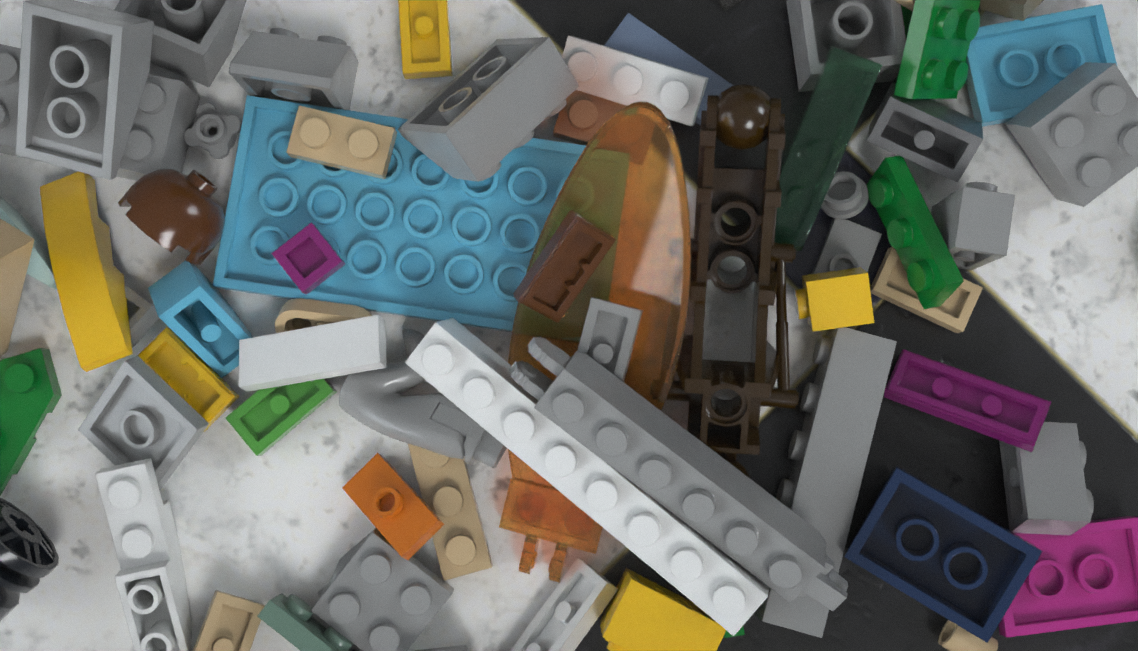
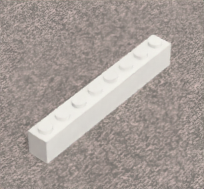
M454 318L435 322L405 361L410 368L731 635L734 636L768 597L769 587L536 410L534 406L538 400L525 391L522 386L517 385L513 378L510 377L509 369L511 365Z

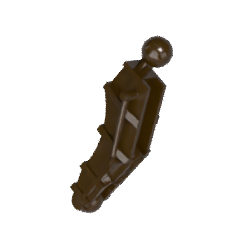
M742 84L731 86L721 92L719 96L708 95L707 111H701L694 238L674 237V241H671V253H673V257H680L673 310L672 315H670L662 379H655V383H652V395H654V399L688 401L687 431L750 478L746 469L736 459L737 453L759 455L760 407L795 409L799 402V392H797L796 388H790L785 263H793V260L796 259V247H794L793 243H774L777 208L781 207L782 191L779 180L782 150L785 147V114H781V98H770L760 88ZM716 137L726 146L739 150L754 148L766 140L764 168L714 165ZM731 208H741L749 214V217L741 225L733 226L727 224L722 219V215ZM734 256L742 259L745 265L736 272H728L723 270L719 263L726 257ZM711 279L715 287L727 293L741 292L754 282L750 362L702 359L707 280ZM687 287L690 301H695L693 335H687L679 344L685 288ZM775 297L777 310L776 350L767 341L768 305L774 306ZM675 369L680 381H674ZM721 389H731L737 392L738 395L730 400H723L717 398L714 393Z

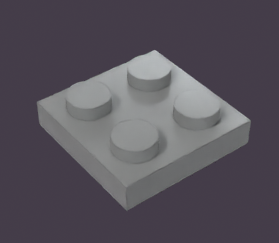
M135 356L123 362L78 430L114 465L151 458L159 490H161L209 423L139 356Z
M375 528L310 611L362 651H407L453 594L454 588L413 556L409 560L402 558L380 531Z

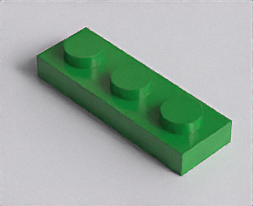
M901 156L886 157L866 184L869 200L876 208L885 226L889 243L896 250L907 273L908 283L916 292L923 309L939 307L955 292L964 280L904 158Z

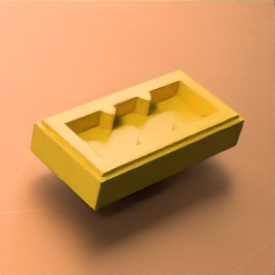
M168 327L137 355L209 423L204 432L240 397Z

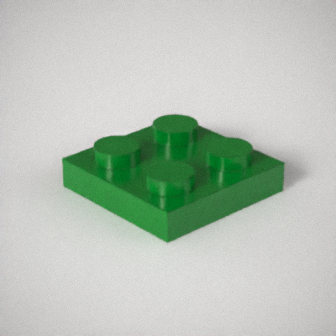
M915 0L895 87V96L909 99H957L958 91L964 86L968 75L966 58L970 42L977 35L980 26L979 0Z

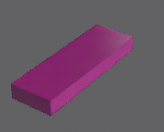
M902 349L884 391V397L1029 452H1032L1051 405V401Z

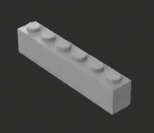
M846 327L829 329L826 336L820 335L816 342L812 359L813 363L819 364L814 383L808 382L804 389L800 404V410L806 412L802 431L795 430L788 450V458L794 460L789 479L783 478L781 480L776 496L777 500L820 532L827 542L826 554L835 562L833 570L839 573L897 343L894 340ZM769 587L768 597L754 614L763 622L822 638L829 609L809 595H806L804 598L797 596L789 603Z

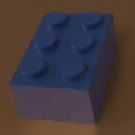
M895 465L845 550L844 557L988 643L1042 551L1034 544Z

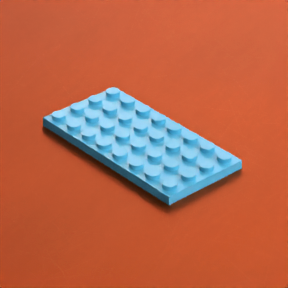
M247 95L226 208L225 225L221 236L213 280L214 287L286 299L304 298L350 304L362 307L367 311L432 321L454 318L461 325L572 342H580L591 297L609 301L631 152L532 138L525 145L509 152L500 161V169L490 178L479 182L456 179L400 134L398 128L408 119ZM299 105L395 128L397 137L386 179L290 157L286 151ZM571 209L611 233L616 241L560 322L556 323L519 303L513 293ZM312 222L345 262V265L306 295L301 292L271 253Z

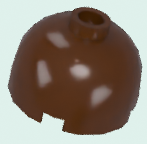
M174 169L155 170L140 178L118 202L120 207H131L125 215L141 231L163 248L172 253L179 245L191 252L185 260L192 264L201 265L223 234L225 225L223 208L213 196L218 188L196 170H192L188 176Z

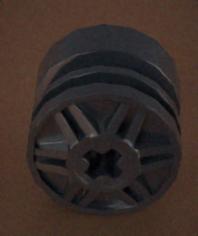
M0 498L1 621L19 604L20 593H28L39 584L40 578L47 576L58 566L59 560L54 544L43 529L26 513Z

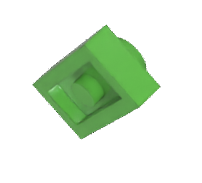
M326 378L261 389L230 413L226 420L254 454L262 456L337 393V391Z

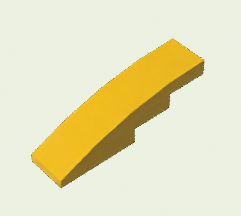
M75 172L40 186L43 222L52 271L64 318L80 367L88 372L132 355L124 274L113 265L110 230L98 217L95 180L89 174Z

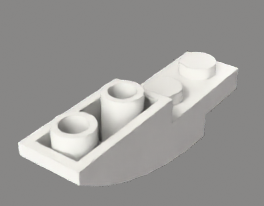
M151 458L101 468L95 473L121 569L114 578L134 651H193L187 585L176 525L170 501H162Z

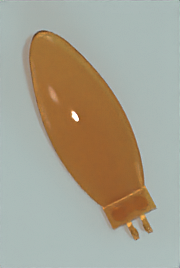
M635 102L619 110L613 117L607 120L596 131L584 148L547 217L526 274L570 209L611 233L616 241L559 323L518 302L510 341L508 363L512 366L515 361L523 360L533 365L535 369H538L553 381L556 375L541 365L539 361H536L528 352L529 347L527 345L533 337L541 336L546 338V340L551 341L553 345H556L572 357L578 350L591 297L640 309L643 312L624 383L662 411L678 365L687 322L691 281L690 217L682 158L671 124L655 105L648 102ZM508 449L512 478L499 528L526 535L518 568L523 573L530 574L531 570L535 567L540 539L557 543L554 556L549 564L548 578L560 583L569 547L596 554L603 527Z

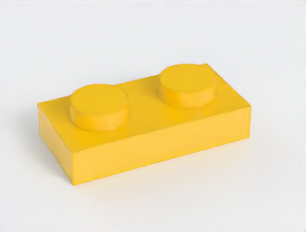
M398 0L404 78L419 79L453 76L448 0Z

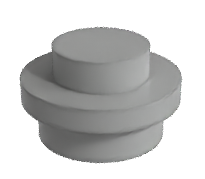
M845 171L834 173L826 178L818 195L823 212L836 219H847L859 214L867 205L869 198L868 189L864 181L855 174Z

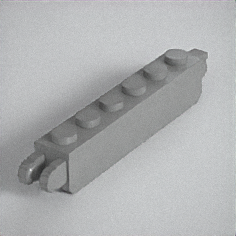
M541 336L532 338L527 345L529 347L528 352L536 361H539L541 365L556 375V378L552 381L538 369H535L533 365L523 360L515 361L509 370L513 381L538 400L534 406L536 410L789 603L797 596L804 598L806 595H809L831 611H834L847 598L848 582L833 570L835 562L826 554L827 542L817 529L590 356L576 351L570 357L559 347L553 345L551 341L546 340V338Z

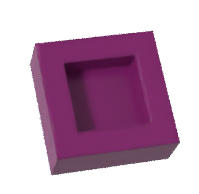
M312 222L271 253L301 292L306 295L345 265V262Z

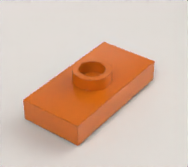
M379 453L342 487L398 554L406 560H409L444 525L386 458Z

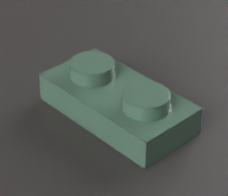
M283 593L270 599L257 616L300 651H355L351 648L353 643L331 626L326 628L312 617L314 613L310 611L312 607L296 595L290 594L286 597Z

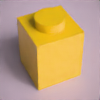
M862 267L801 276L803 289L794 290L798 319L807 318L812 332L874 323L868 272Z

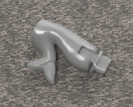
M404 329L402 331L407 359L425 336L412 329ZM405 361L387 363V368L349 374L341 388L339 406L362 424L383 435L450 458L463 459L465 456V462L473 465L477 460L492 468H496L507 447L441 393L400 396L399 394L426 381L410 368Z

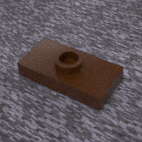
M570 209L513 293L514 297L519 303L559 323L616 239L608 231Z

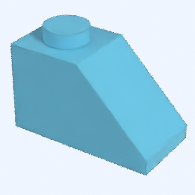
M185 260L148 288L158 317L221 378L239 366V340L253 338V335L221 292L213 286V283L194 264Z

